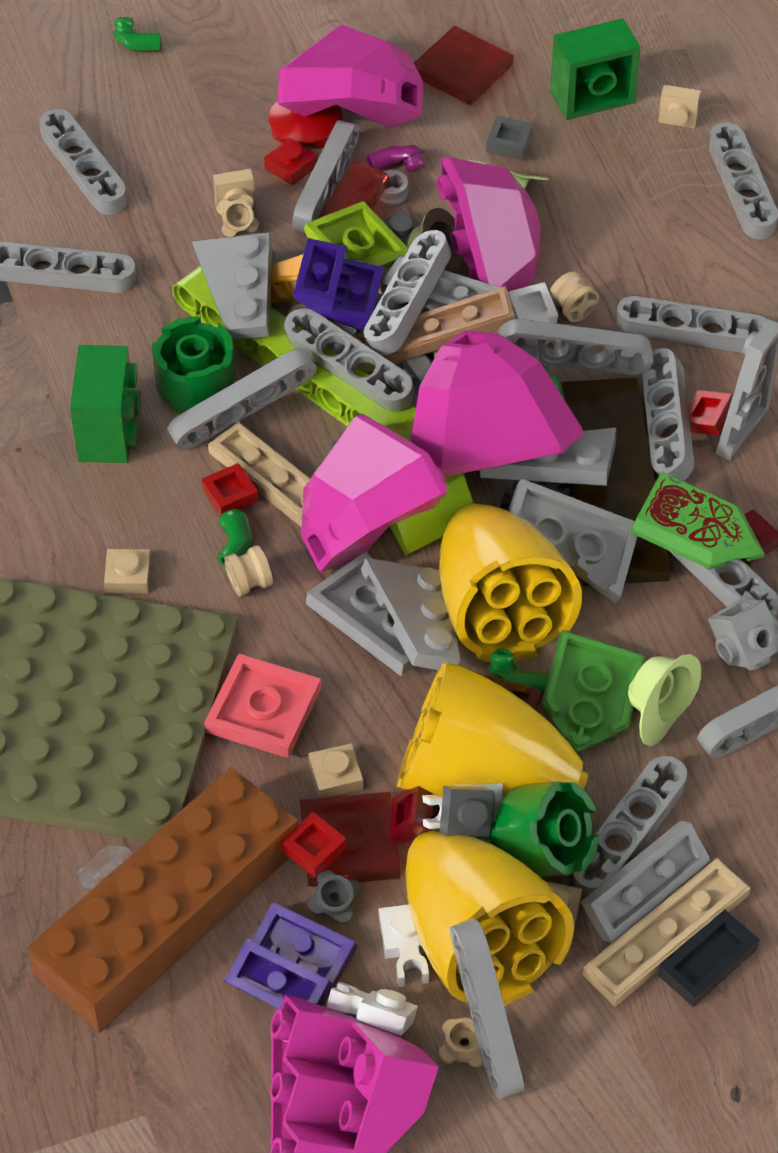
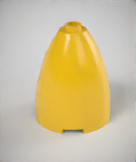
M471 503L460 507L453 513L443 534L440 548L439 573L447 613L459 640L466 648L475 653L478 659L491 663L490 656L492 652L497 649L510 650L514 655V662L539 656L536 651L537 648H541L551 642L560 634L561 630L569 632L577 620L582 604V590L574 571L547 537L530 523L511 514L507 510L488 504ZM503 608L506 609V611H507V613H508V615H509V617H510V619H511L513 625L515 626V628H516L515 631H511V622H510L509 618L507 617V615H506V613H505V611H504Z
M442 663L421 708L422 713L413 737L408 743L396 787L409 790L420 786L433 793V795L443 797L444 786L502 783L503 798L509 790L524 784L574 782L581 788H585L588 773L582 771L583 761L570 743L547 719L519 697L484 676L457 664Z
M430 830L418 835L414 839L408 850L405 873L407 899L411 917L420 943L434 971L449 993L456 999L467 1003L449 928L471 918H475L479 922L487 939L504 1006L534 992L530 983L537 980L552 963L560 965L572 943L574 920L570 909L542 878L524 863L504 850L479 838L468 835L446 836L439 833V830Z

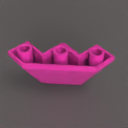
M342 24L336 26L279 69L277 105L304 117L334 105H339L389 129L422 117L423 80L409 52Z
M452 157L442 158L441 176L436 178V185L441 199H447L455 213V231L450 234L451 244L455 254H461L469 268V278L496 287L506 286L508 292L527 287L535 278L541 239V226L537 210L527 191L507 168Z
M464 330L440 347L420 384L410 442L429 453L435 466L441 469L444 477L491 467H500L529 459L562 454L568 450V447L583 437V430L540 361L500 334Z
M364 414L355 416L303 488L301 537L319 573L350 562L365 551H368L391 524L433 509L448 493L444 474L439 467L435 466L432 458L426 451Z
M285 994L282 1007L275 1011L270 1028L272 1036L270 1153H386L424 1114L439 1066L423 1049L391 1032L359 1022L355 1017Z

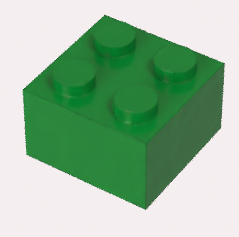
M624 18L553 35L550 92L566 120L635 103L641 47Z
M78 345L70 403L78 462L128 463L129 446L137 445V422H132L134 415H140L141 393L140 390H133V388L137 387L138 368L137 363H130L128 346Z

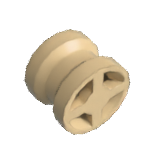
M568 272L555 281L549 291L555 307L563 308L564 316L573 323L589 316L599 302L598 293L592 287L585 286L583 277L577 272Z
M256 545L249 548L247 554L241 556L231 554L225 557V567L229 580L239 597L247 595L253 587L266 588L273 585L270 566L260 546Z

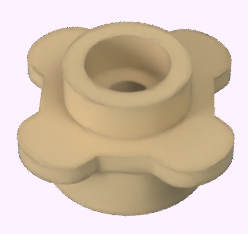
M241 195L238 200L228 201L223 199L219 201L216 210L222 217L223 226L221 231L225 236L234 237L237 232L248 231L252 233L257 230L259 221L253 214L252 206L254 205V200L252 197ZM239 212L241 219L236 220L234 214Z
M458 1018L449 1019L444 1022L442 1033L445 1035L444 1045L439 1048V1058L446 1064H452L455 1061L466 1062L474 1068L482 1066L484 1063L472 1019ZM467 1040L469 1044L467 1046L460 1045V1041Z

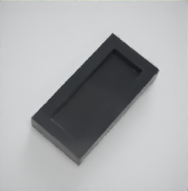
M724 909L660 966L658 976L694 1007L758 949L760 939Z

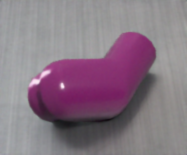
M416 145L390 146L367 155V163L373 173L404 162L405 169L408 172H414L424 167L425 160L421 156L423 151Z

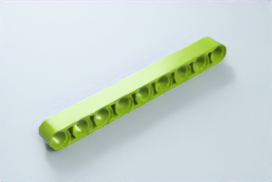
M201 265L172 286L173 296L184 311L193 317H201V323L211 324L215 327L219 323L224 326ZM272 307L270 308V336L232 340L233 346L262 366L296 349L289 343L284 328L286 317ZM300 327L297 328V332L303 330ZM328 346L323 350V353L327 356L339 355ZM315 361L314 363L317 366L315 375L305 384L295 389L347 427L355 416L364 414L409 442L411 441L416 411L414 406L410 405L405 410L399 412L386 410ZM358 367L354 370V374L359 377L369 376Z

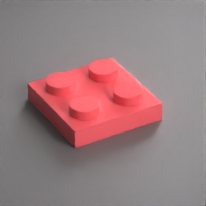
M238 654L204 722L206 733L289 759L321 691V679Z

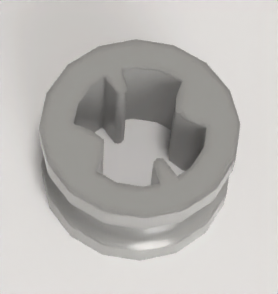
M390 169L380 172L374 181V197L376 201L382 206L391 208L404 204L408 200L409 195L407 176L398 170Z

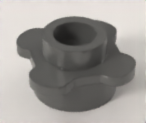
M330 870L321 872L317 877V891L308 900L309 910L315 915L324 913L332 916L339 924L349 922L353 915L351 907L354 899L361 895L360 883L355 879L348 880L341 875H335ZM332 893L339 895L337 901L331 900L330 896Z

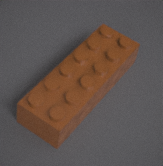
M228 768L27 947L33 975L100 1033L290 858L281 851L280 841L298 825V819L234 768Z

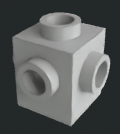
M741 598L708 618L717 639L715 642L717 652L727 665L745 667L747 670H756L769 664L772 660L771 656L778 652V621L770 613L765 600Z

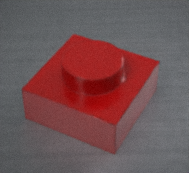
M289 137L264 157V167L293 186L314 169L318 155Z
M697 390L688 407L691 433L721 436L733 395L731 393Z
M239 463L201 479L202 490L220 516L231 509L241 510L259 502L258 490Z
M311 812L280 841L281 851L314 878L347 848V838L314 812Z

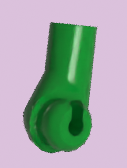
M118 17L115 19L114 38L130 51H161V33H138L133 29L134 21L131 17Z
M238 509L226 511L219 518V527L225 526L223 532L228 534L229 541L217 555V560L224 567L226 556L231 554L244 555L254 542L248 516Z
M497 649L492 652L488 670L490 676L500 686L513 694L544 695L548 680L547 673L522 672L513 664L514 655L510 650Z

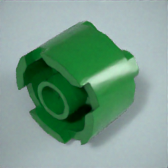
M201 317L179 318L166 324L162 328V335L155 343H152L151 348L157 391L166 402L171 404L172 409L176 412L183 413L234 384L236 381L232 337L225 327L219 323L215 327L211 324L201 323Z
M545 782L517 786L509 790L500 803L496 821L491 824L490 843L524 863L539 877L567 876L573 872H581L594 859L599 843V834L592 835V821L590 817V812H596L595 805L587 791L574 782Z

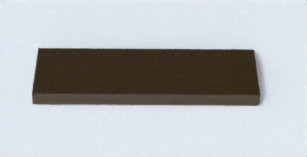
M637 377L561 382L565 402L583 431L616 427V445L607 486L569 483L571 497L575 496L577 500L636 521L655 484ZM637 536L625 583L669 581L670 567L667 549ZM583 580L584 586H591Z

